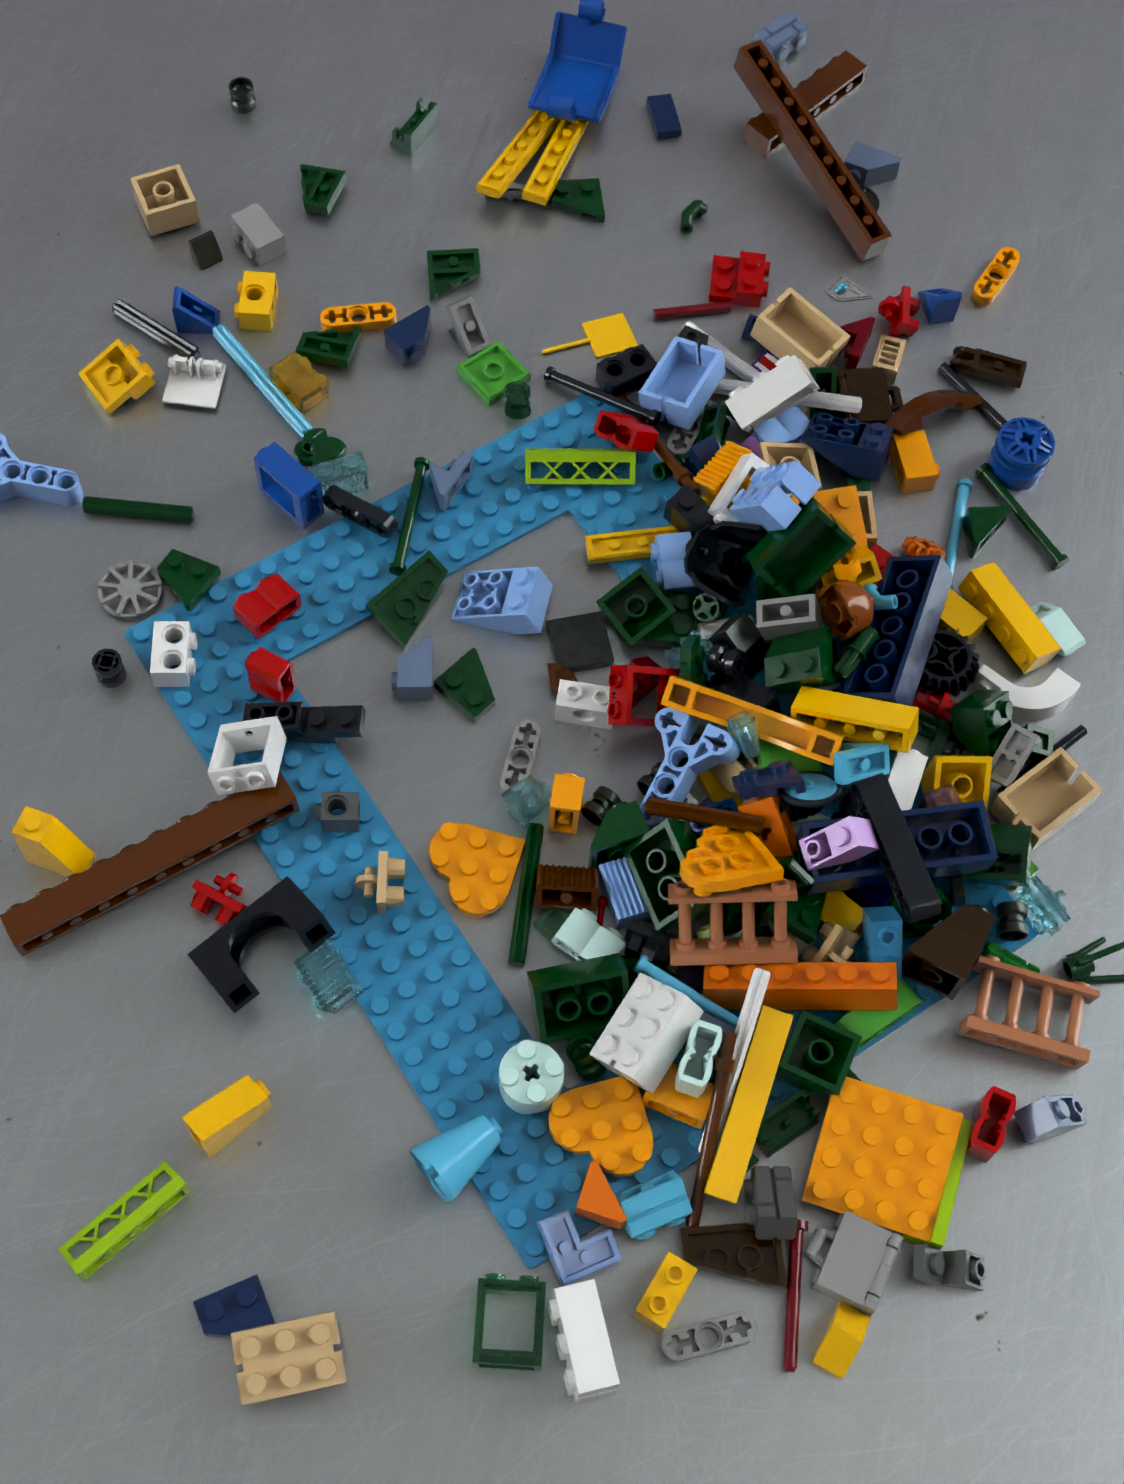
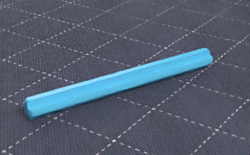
M219 324L217 327H214L212 329L214 338L300 437L304 438L305 433L312 430V425L225 325Z

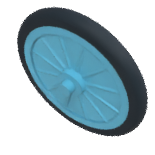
M812 771L798 772L804 780L805 793L796 794L795 787L778 788V795L783 801L802 808H820L831 805L840 799L843 792L842 785L835 783L834 777Z

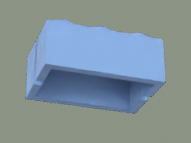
M675 336L640 389V406L651 411L654 409L660 411V421H664L667 418L669 424L690 430L726 373L724 351L702 344L700 346L701 366H699L697 342Z
M797 460L787 463L782 462L778 465L772 464L764 468L760 467L751 475L750 480L752 482L749 484L748 489H741L733 497L732 502L734 504L728 511L741 523L760 525L767 532L783 530L789 526L802 510L787 494L794 495L803 505H806L822 484Z

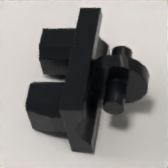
M644 919L643 925L630 920L624 939L626 941L624 954L640 958L643 949H649L655 952L652 962L667 969L670 964L669 939L678 938L672 936L673 932L657 931L653 921Z

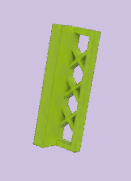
M525 448V484L635 485L636 451L621 448ZM531 462H543L550 471L542 478H531ZM548 462L558 463L554 467H552ZM563 462H571L577 469L570 478H563L556 471ZM575 462L585 463L581 467H579ZM591 462H598L605 469L598 478H590L583 471ZM603 462L613 463L607 468ZM619 462L630 463L629 478H617L610 470ZM552 473H554L558 478H548V477H549ZM581 473L585 478L576 477ZM607 473H609L613 478H603V477H604Z
M962 1119L930 1241L926 1242L900 1233L904 1238L903 1242L912 1245L927 1244L939 1250L944 1246L973 1121Z
M165 1160L58 1248V1251L84 1282L191 1191L180 1175H177ZM166 1172L172 1180L159 1191L153 1193L154 1181ZM148 1187V1192H142L145 1188ZM133 1198H147L130 1215H126L127 1205ZM121 1209V1215H115ZM107 1220H120L118 1225L102 1238H99L100 1228ZM94 1231V1237H87ZM80 1242L92 1243V1246L77 1259H74L69 1253Z

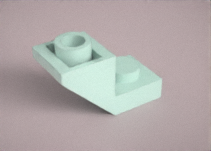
M1042 601L1030 607L1061 647L1057 654L1061 656L1071 655L1075 650L1086 644L1085 638L1061 607Z

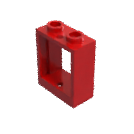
M637 665L611 666L609 675V704L607 708L609 716L608 725L656 728L655 719L632 718L633 674L658 676V713L661 709L667 708V706L660 703L670 676L679 677L680 669Z

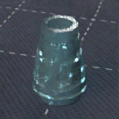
M743 711L728 718L727 731L745 758H753L762 753L755 717L751 716L749 711Z

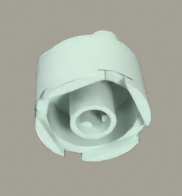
M523 1040L506 1052L499 1067V1089L504 1102L512 1110L524 1115L549 1110L552 1102L561 1095L564 1080V1064L554 1049L541 1042ZM526 1075H527V1076H531V1075L537 1076V1079L532 1078V1079L530 1080V1082L525 1080V1079H526Z

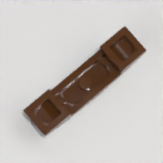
M954 390L931 391L907 402L889 418L885 425L894 428L893 434L904 436L923 428L922 417L945 407L964 411L981 404L982 398Z

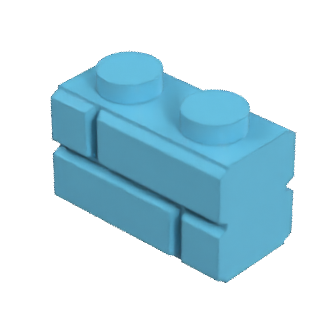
M674 1170L614 1194L627 1217L624 1229L632 1239L649 1238L655 1234V1229L664 1225L669 1227L677 1226L685 1221V1216L693 1213L683 1180Z

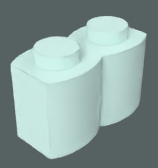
M576 907L551 941L560 950L577 961L620 953L625 946V943L621 940L623 937L617 930L612 927L604 928L596 922L597 917L585 908L580 910Z
M698 1020L693 1025L685 1046L684 1056L681 1059L675 1077L676 1091L695 1098H699L703 1094L712 1073L713 1061L722 1041V1029L720 1026Z

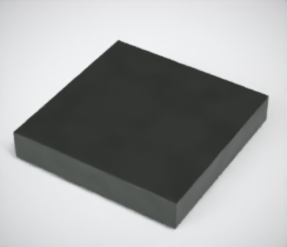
M602 611L546 621V629L556 664L565 666L571 672L614 665V656Z

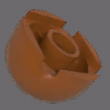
M841 580L822 587L819 593V599L824 598V607H821L822 619L825 626L831 628V634L834 637L840 635L842 637L840 640L845 641L859 635L866 626H870L874 614V599L858 582Z

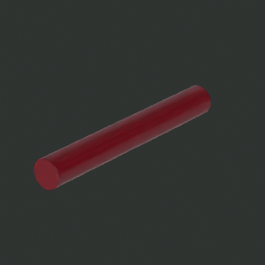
M731 301L660 308L653 309L654 320L731 312L732 306Z

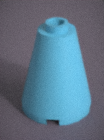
M480 1115L415 1145L409 1152L423 1175L425 1174L431 1181V1186L446 1203H449L457 1197L501 1143L502 1140L499 1134L503 1130L492 1116L487 1119L484 1115Z

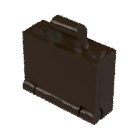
M883 367L837 368V394L861 397L862 408L860 413L836 410V417L843 419L856 418L864 423H882L885 425L893 413L903 406L901 390L897 386H887ZM889 395H891L892 404H890Z

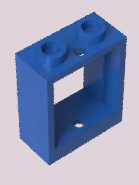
M275 441L268 447L258 451L253 458L258 486L261 492L303 529L324 514L321 483Z

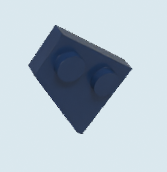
M775 761L770 763L769 767L758 770L746 769L741 771L739 775L732 777L734 789L740 799L757 796H776L779 794L778 788L795 787L796 794L806 792L803 778L790 761Z
M257 1274L193 1301L205 1336H231L230 1333L234 1331L275 1323Z

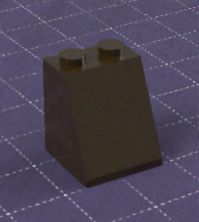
M965 903L909 947L902 960V975L953 1000L966 982L996 916L990 914L982 906Z

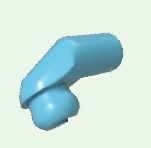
M871 583L862 586L874 599V611L897 609L898 598L896 595L881 596L876 590L878 587Z

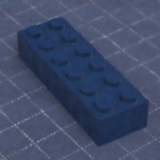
M942 555L888 558L877 591L881 596L896 595L898 607L897 609L874 611L873 620L869 627L875 629L880 638L866 654L867 659L865 662H860L847 678L842 693L912 706L954 577Z
M983 800L902 811L930 878L989 871L997 861L998 856ZM844 818L802 823L795 836L801 866L814 879L812 885L806 886L808 895L889 884L876 851L855 861L812 871L807 869L799 840Z

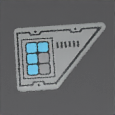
M841 276L826 291L827 294L838 301L873 298L872 294L844 276Z

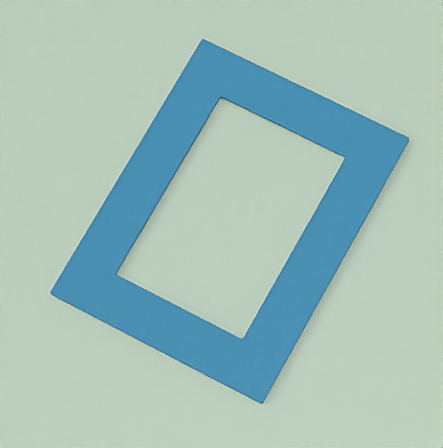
M582 394L468 453L472 455V473L446 511L441 510L430 480V473L425 475L405 565L408 569L430 550L448 570L445 576L447 578L565 514H571L587 535L673 526L663 515L667 501L682 487L678 485L673 476L659 481V478L656 479L653 467L661 461L653 451L651 453L636 451L635 485L525 484V448H619L612 440L599 437L593 429L599 411L621 413L620 410ZM531 462V478H542L550 471L543 462ZM548 462V463H549L552 467H554L558 462ZM563 462L556 471L563 478H570L577 469L571 462ZM575 462V463H576L579 467H581L585 462ZM591 462L583 471L590 478H598L605 469L598 462ZM613 462L603 463L608 468ZM619 462L610 471L617 478H629L630 463ZM449 464L443 466L442 468L448 470ZM552 473L548 478L558 477L554 473ZM580 473L576 478L585 477ZM607 473L603 478L613 477L609 473ZM412 483L371 503L396 519L398 527L389 538L381 537L344 517L212 585L192 612L187 611L181 601L125 631L126 639L149 675L154 621H189L192 632L197 633V650H192V658H195L196 672L195 676H190V687L157 688L208 768L220 725L243 721L245 703L274 702L252 691L250 688L245 662L252 651L256 652L258 647H262L291 661L374 617L365 607L366 604L398 577L389 572V567L394 562ZM651 557L608 562L622 581L641 566L654 581V571L658 570L657 561L652 560ZM278 573L300 594L302 606L289 618L279 622L268 634L257 639L235 618L233 605L241 594L255 590L263 578ZM697 587L696 591L684 593H697V596L705 592ZM742 591L738 596L746 601L745 606L733 608L727 605L724 616L718 619H728L746 612L747 615L752 616L756 623L757 595ZM696 618V624L704 623ZM173 640L171 643H177L180 640ZM674 647L680 655V647ZM705 655L703 670L704 673H707L709 680L716 673L707 669V656ZM172 665L168 669H175L179 665ZM765 667L760 669L752 678L753 681L766 687ZM296 687L287 702L302 701L305 707H310ZM776 693L781 713L787 716L791 712L792 705L786 694L780 695ZM740 732L743 738L749 736L746 733ZM286 741L279 770L294 793L300 811L252 835L280 881L288 876L324 915L335 931L333 936L321 944L440 1132H446L480 1115H484L487 1119L492 1116L502 1128L503 1132L499 1134L502 1140L501 1143L471 1178V1181L526 1267L534 1269L550 1259L536 1222L568 1209L579 1238H582L601 1225L600 1223L575 1215L589 1165L593 1160L590 1154L575 1155L572 1151L565 1150L554 1142L549 1132L548 1123L551 1108L544 1112L524 1115L512 1110L504 1102L499 1089V1067L501 1060L510 1048L521 1041L534 1040L335 743ZM265 749L237 753L233 766L262 762ZM889 750L890 767L896 756L893 750ZM919 784L911 809H918L923 794L921 784ZM322 792H359V832H323L321 821H316L315 816L316 803H321ZM842 792L838 801L823 807L817 814L825 815L831 819L836 811L839 812V805L846 793ZM342 809L333 810L331 814L338 816L343 814L345 811ZM379 851H388L389 858L405 859L406 865L405 879H388V886L404 887V906L387 908V914L377 913V889L373 890L372 898H365L364 890L355 885L356 877L365 874V867L367 866L374 867V875H378ZM949 876L936 878L932 883L945 894L952 907V913H954L960 907L954 908L952 904ZM963 878L966 894L965 903L982 906L990 914L996 916V906L998 904L1014 901L1002 885L967 883ZM890 884L860 888L867 898V901L861 904L860 907L888 906V902L893 895ZM996 916L978 957L982 956L983 948L989 942H994L1001 946L1002 951L1006 949L1013 953L1033 940L1038 935V930L1029 918L1026 917L1024 922L1028 926V937L1020 941L1001 940L997 937V925L1000 923V920ZM942 920L934 924V927L941 923ZM818 931L816 940L813 941V946L820 949L825 940L819 936L820 932ZM861 936L852 947L854 952L848 959L851 962H862ZM902 936V960L909 947L921 937L905 939ZM802 958L798 959V962H805ZM971 971L964 985L981 973ZM902 975L922 1003L913 1012L857 1050L854 1057L944 999L945 996ZM727 1010L739 1018L741 1010ZM779 1010L793 1015L783 1052L802 1010ZM851 1010L804 1011L835 1024ZM679 1052L672 1063L679 1066L684 1054ZM606 1068L604 1073L594 1080H583L572 1088H567L563 1085L561 1094L574 1088L619 1077V1075ZM712 1069L708 1082L714 1084L716 1070ZM526 1075V1079H525V1080L530 1082V1080H531L532 1078L537 1079V1076H535V1075L527 1076V1075ZM775 1078L764 1115L795 1095L800 1089ZM638 1086L641 1098L643 1100V1096L646 1090ZM644 1107L653 1134L654 1147L651 1158L640 1172L630 1177L617 1178L613 1174L602 1170L613 1193L617 1194L672 1170L679 1174L697 1162L700 1156L698 1148L707 1116L702 1129H698Z

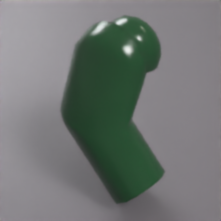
M694 200L682 211L680 230L683 233L693 231V220L696 215L703 217V214L707 213L708 206L702 200Z

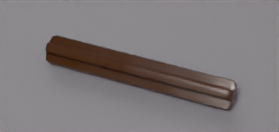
M653 797L647 798L645 804V812L650 815L729 827L730 829L746 830L758 834L763 833L765 828V818L762 816Z

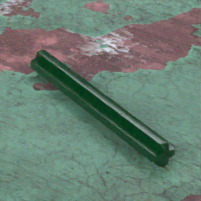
M529 823L527 827L508 958L509 964L513 966H524L537 870L544 826L540 823Z

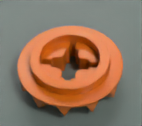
M917 536L906 537L902 544V548L909 556L942 555L945 558L946 552L940 545H936L933 541H928L925 538L922 539Z

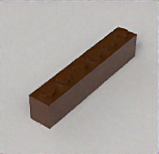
M845 50L839 56L833 57L823 68H818L811 77L805 81L802 80L794 90L814 120H817L863 85L868 66ZM763 112L747 122L744 142L763 157H768L784 145Z

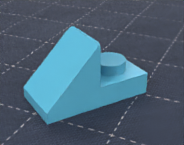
M843 743L842 751L834 753V780L837 784L846 785L880 773L884 775L890 773L889 744Z

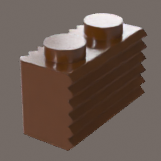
M539 864L535 907L574 910L576 907L580 910L585 908L589 911H597L599 869L596 867L594 869L591 867L586 869L584 866L582 868L578 866L574 868L572 865L570 867L566 865L563 867L558 865L556 867L554 864L551 866Z

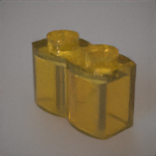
M293 352L269 368L270 378L301 413H306L329 398L330 384L328 379L322 373L319 374L313 370L312 364L305 356L302 357L298 353Z

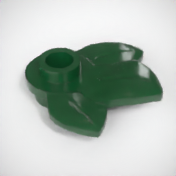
M314 428L306 432L303 441H299L295 445L294 455L296 461L303 466L313 465L322 472H335L339 469L335 458L341 456L347 450V446L338 438L327 437L325 429Z

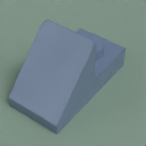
M462 451L457 460L453 459L448 470L434 463H429L430 480L439 507L443 511H446L472 473V455Z

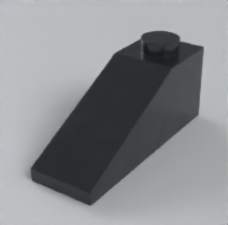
M686 484L666 503L663 517L679 532L690 531L692 538H694L696 531L705 525L716 524L713 521L714 516L707 512L710 508L708 503Z

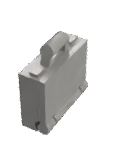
M845 1211L843 1215L839 1214L834 1226L836 1230L816 1228L810 1240L806 1254L820 1266V1269L817 1268L812 1279L814 1283L812 1289L837 1301H842L860 1312L871 1316L877 1308L904 1238L897 1233L890 1232L851 1212ZM828 1238L831 1242L825 1257L820 1256L819 1254L825 1239Z

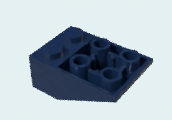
M814 413L802 436V441L849 475L879 482L889 458L894 428L887 427L882 423L870 424L860 422L856 418L843 419L833 417L829 413Z

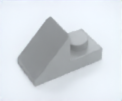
M472 295L465 296L446 306L454 326L449 329V332L467 356L475 354L491 345Z

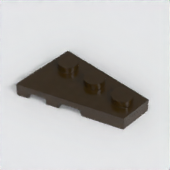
M748 1223L680 1228L682 1260L692 1266L782 1290L787 1289L782 1243L777 1237H774L773 1240L757 1239L755 1237L754 1225H748Z

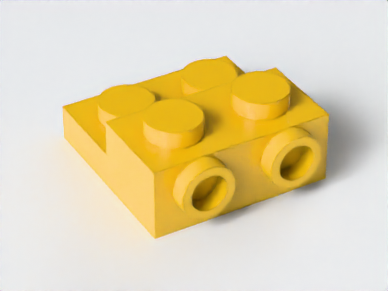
M119 338L78 373L103 408L110 414L128 398L132 397L137 400L156 384L152 378L155 374L153 369L145 361L140 363L138 360L141 356L139 351L131 343L125 345Z

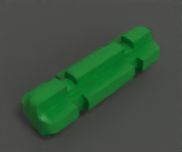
M989 942L983 948L982 956L992 955L998 957L1001 960L1000 962L1040 973L1039 967L1030 962L1027 965L1026 960L1006 949L1002 951V947L994 942Z

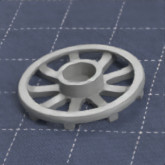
M128 560V562L114 567L110 566L97 585L98 598L103 608L109 613L122 618H135L148 613L157 605L163 591L161 578L153 567L134 562L133 560ZM128 568V577L124 579L118 571ZM133 569H142L143 571L136 578H133ZM149 573H150V574L154 577V579L156 580V581L141 583V581H142ZM113 575L120 583L106 582ZM151 587H158L156 597L148 593H145L142 590ZM103 589L117 590V592L105 598L103 596ZM121 597L116 611L107 605L109 602ZM141 597L152 602L150 606L142 611L138 604V600ZM126 602L133 603L136 613H122Z

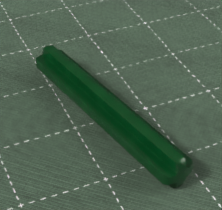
M85 496L82 502V508L85 513L187 523L192 522L194 516L193 507L91 496Z

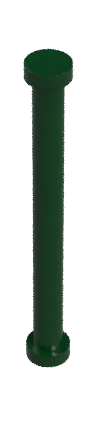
M417 457L414 461L415 473L394 562L389 567V572L396 576L401 575L407 569L405 561L425 474L429 470L430 460L424 457Z
M989 463L982 464L975 471V474L979 478H983L1002 502L1011 509L1010 511L1051 558L1055 569L1063 567L1069 561L1068 556L1060 553L993 474Z

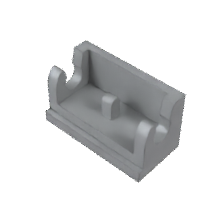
M1013 723L993 756L990 781L996 784L999 783L1005 788L1013 784L1035 745H1039L1041 741L1040 736Z

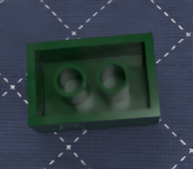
M666 819L622 849L657 931L679 932L678 904H669L668 884L682 881L680 861L687 857L689 850L696 848V838L688 821ZM710 903L691 904V924L710 912Z
M619 953L527 972L535 1029L540 1042L544 1044L603 1032L630 990L627 967Z

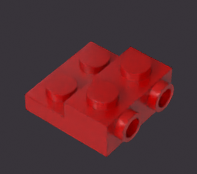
M740 251L739 258L714 255L708 302L731 301L732 305L760 308L761 298L767 297L769 282L764 281V277L768 278L770 271V262L765 261L766 254Z

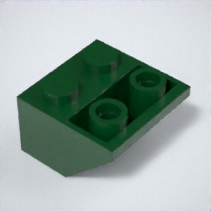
M976 690L951 707L954 736L974 756L993 757L1012 725L1013 704L1009 699V691Z
M989 824L998 859L989 871L963 874V878L967 883L1029 887L1033 826Z

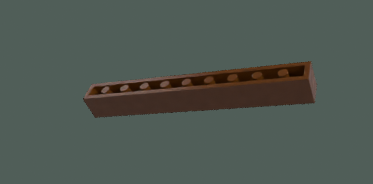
M762 40L740 47L733 68L861 261L863 262L882 254L892 237L891 233Z
M279 770L276 787L231 793L230 796L220 801H212L203 810L193 815L181 817L174 825L165 830H156L140 843L127 845L117 855L95 862L92 868L80 874L75 873L64 879L63 883L53 888L39 891L34 898L24 903L10 906L5 913L0 915V919L14 947L23 957L300 811L297 799Z

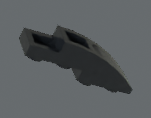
M302 701L245 703L243 721L277 716L287 737L286 741L337 743L338 738L363 737L366 710L363 705L305 707Z

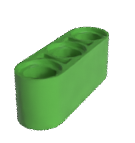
M901 977L897 979V1010H851L840 1018L835 1025L862 1036L857 1048L859 1050L913 1012L922 1001L904 978Z

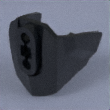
M722 521L715 525H705L697 530L694 538L686 544V555L684 557L685 573L692 579L695 586L733 608L745 606L746 601L738 595L742 591H751V588L747 587L753 569L746 554L768 532L760 525ZM698 548L704 551L703 555L697 553Z

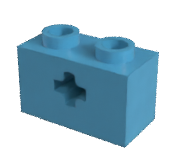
M894 906L863 908L862 962H896L897 979H900L902 977L903 919Z

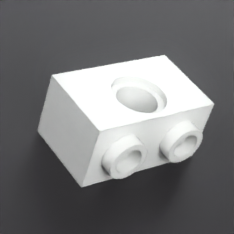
M560 679L554 721L612 730L613 725H608L609 716L607 712L610 687Z

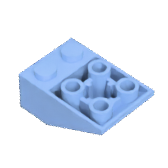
M539 566L464 572L451 619L454 622L515 635L541 633L553 585Z

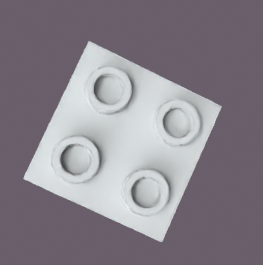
M177 354L174 357L169 356L168 367H171L162 403L216 409L227 365L219 363L216 359L212 361L199 357L195 361V357L192 356L189 360L187 357H180Z

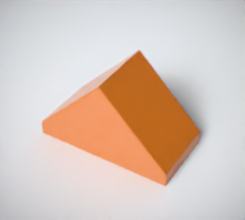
M597 1160L589 1165L575 1215L620 1230L626 1226L627 1217Z

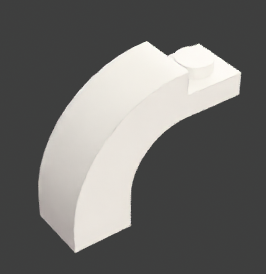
M985 664L979 669L974 683L971 684L976 690L1009 691V699L1013 704L1012 721L1037 722L1053 717L1069 704L1081 686L1078 681L1057 667L1044 683L1034 687H1021L1009 682Z

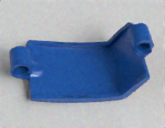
M580 0L578 15L557 12L555 14L549 54L528 101V108L548 112V117L573 122L575 118L594 123L601 122L619 75L627 33L626 26L604 21L606 12L604 0Z

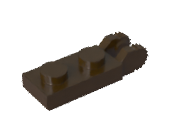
M957 346L953 350V356L956 359L951 360L949 366L958 374L964 375L969 373L972 376L1020 389L1027 366L1026 361L979 348L973 349Z

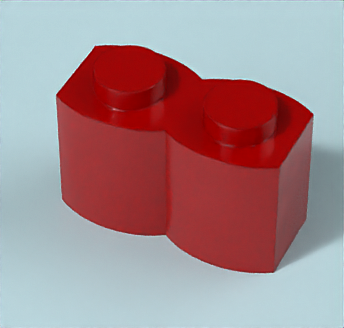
M599 411L593 429L599 437L612 440L621 449L646 453L653 451L659 435L654 427L649 424L639 423L631 415L610 411Z
M276 573L270 577L263 578L255 590L241 594L236 599L233 609L235 618L258 639L273 630L279 622L293 615L302 605L300 594Z
M258 647L256 652L252 651L249 654L245 667L247 668L251 690L274 702H287L296 688V678L293 676V663L262 647Z
M993 1086L979 1101L974 1111V1125L971 1128L966 1155L986 1163L1001 1148L1006 1137L1005 1124L1012 1118L1016 1108V1096Z

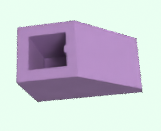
M848 816L799 840L807 869L810 871L855 861L879 849L870 819Z

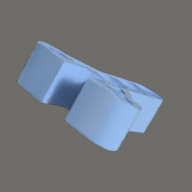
M0 433V503L15 497L63 506H75L82 501L84 494L75 472L19 460L11 451L6 437Z
M670 707L663 708L656 714L655 726L662 735L665 758L639 807L650 829H653L666 819L673 818L659 816L655 821H651L652 815L645 812L647 798L653 797L683 803L697 775L719 764H731L738 758L740 747L728 732L708 723L699 741L694 745H689L699 725L690 715ZM688 757L686 765L678 767L681 759ZM674 784L672 792L665 794L667 786Z

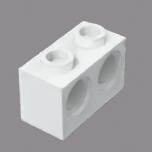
M154 621L150 675L154 687H190V676H195L196 662L195 658H192V650H197V633L192 632L189 621ZM173 640H180L177 643H171ZM172 665H179L175 669H168Z

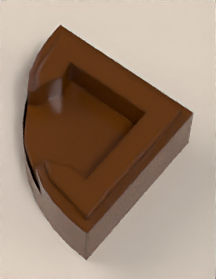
M546 663L551 693L558 692L560 679L578 682L575 675L565 666L556 663Z

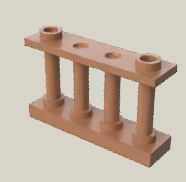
M783 878V880L770 882L765 885H754L736 891L713 892L707 897L696 895L693 892L694 888L688 886L684 881L668 884L669 904H678L679 938L669 939L670 966L798 963L795 936L787 935V901H798L795 880ZM742 902V936L733 938L723 937V903ZM755 902H774V935L772 937L755 936ZM710 903L711 937L694 939L692 938L691 904Z
M983 955L976 959L971 971L982 973L975 1012L971 1015L968 1014L959 1022L957 1034L1075 1069H1079L1089 1062L1091 1050L1081 1048L1078 1039L1084 1004L1089 1005L1099 998V990L1090 988L1091 986L1085 982L1074 981L1071 983L1000 962L1001 960L998 957L992 955ZM994 977L1012 982L1005 1022L1001 1024L989 1021L990 1018L987 1016ZM1024 986L1042 991L1035 1031L1031 1033L1020 1030V1027L1017 1025ZM1054 995L1072 1000L1066 1037L1062 1041L1051 1039L1048 1034Z

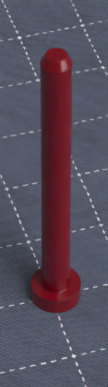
M798 1219L796 1237L790 1240L783 1367L785 1372L794 1373L797 1369L803 1232L809 1230V1222Z

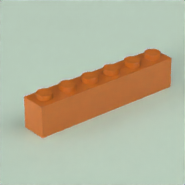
M798 962L704 965V996L726 1010L742 1009L755 968L767 970L771 974L761 1006L765 1005L776 1010H897L896 962Z

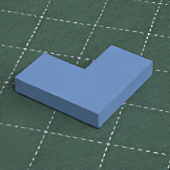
M568 1209L536 1222L560 1286H565L623 1260L611 1228H606L580 1240Z

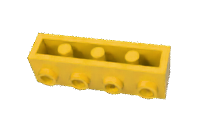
M995 562L970 570L958 586V589L968 602L988 618L985 624L1024 674L1047 665L1061 649Z
M801 686L791 706L792 718L845 736L843 741L853 743L889 744V750L908 753L918 732L919 707Z

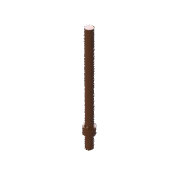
M621 394L618 396L619 398L631 402L625 394ZM626 412V414L636 418L639 423L648 424L646 420ZM657 437L654 449L673 472L675 481L681 487L686 484L695 493L700 495L701 490L693 481V475L686 467L681 466L662 440Z
M724 1031L720 1056H716L714 1069L717 1071L690 1201L693 1213L687 1216V1227H699L705 1199L703 1192L711 1169L729 1074L733 1073L735 1065L733 1054L738 1033Z

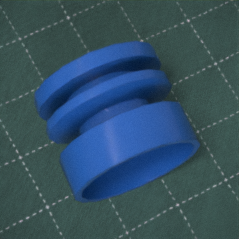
M1013 418L1004 423L995 440V445L992 447L988 463L992 467L991 471L1006 489L1015 491L1028 490L1038 484L1054 452L1055 440L1053 434L1045 424L1031 418Z

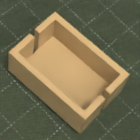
M791 287L757 317L750 336L778 359L786 355L790 357L795 355L804 362L808 370L809 367H829L842 354L850 338L848 333Z
M1060 747L998 794L989 811L1001 824L1033 826L1032 852L1090 807L1103 789L1085 770L1078 775L1071 786L1068 782L1080 765Z
M336 1310L230 1333L235 1366L243 1365V1370L237 1372L241 1405L347 1382L342 1348L335 1351L333 1349V1345L340 1344L341 1342Z

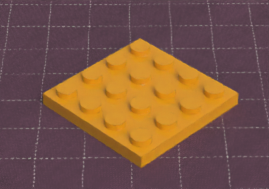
M846 1076L839 1094L830 1095L800 1201L840 1214L848 1211L880 1227L929 1242L964 1114Z

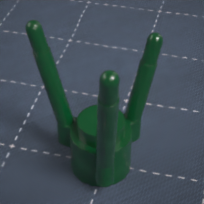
M1101 937L1079 951L1066 955V958L1062 960L1066 977L1070 982L1080 981L1087 984L1124 981V974L1090 976L1095 971L1093 961L1123 949L1124 942L1091 955L1087 954L1106 942V938Z

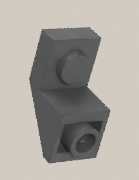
M914 1244V1279L932 1286L984 1291V1278L986 1276L984 1257L968 1250L942 1251L927 1244Z

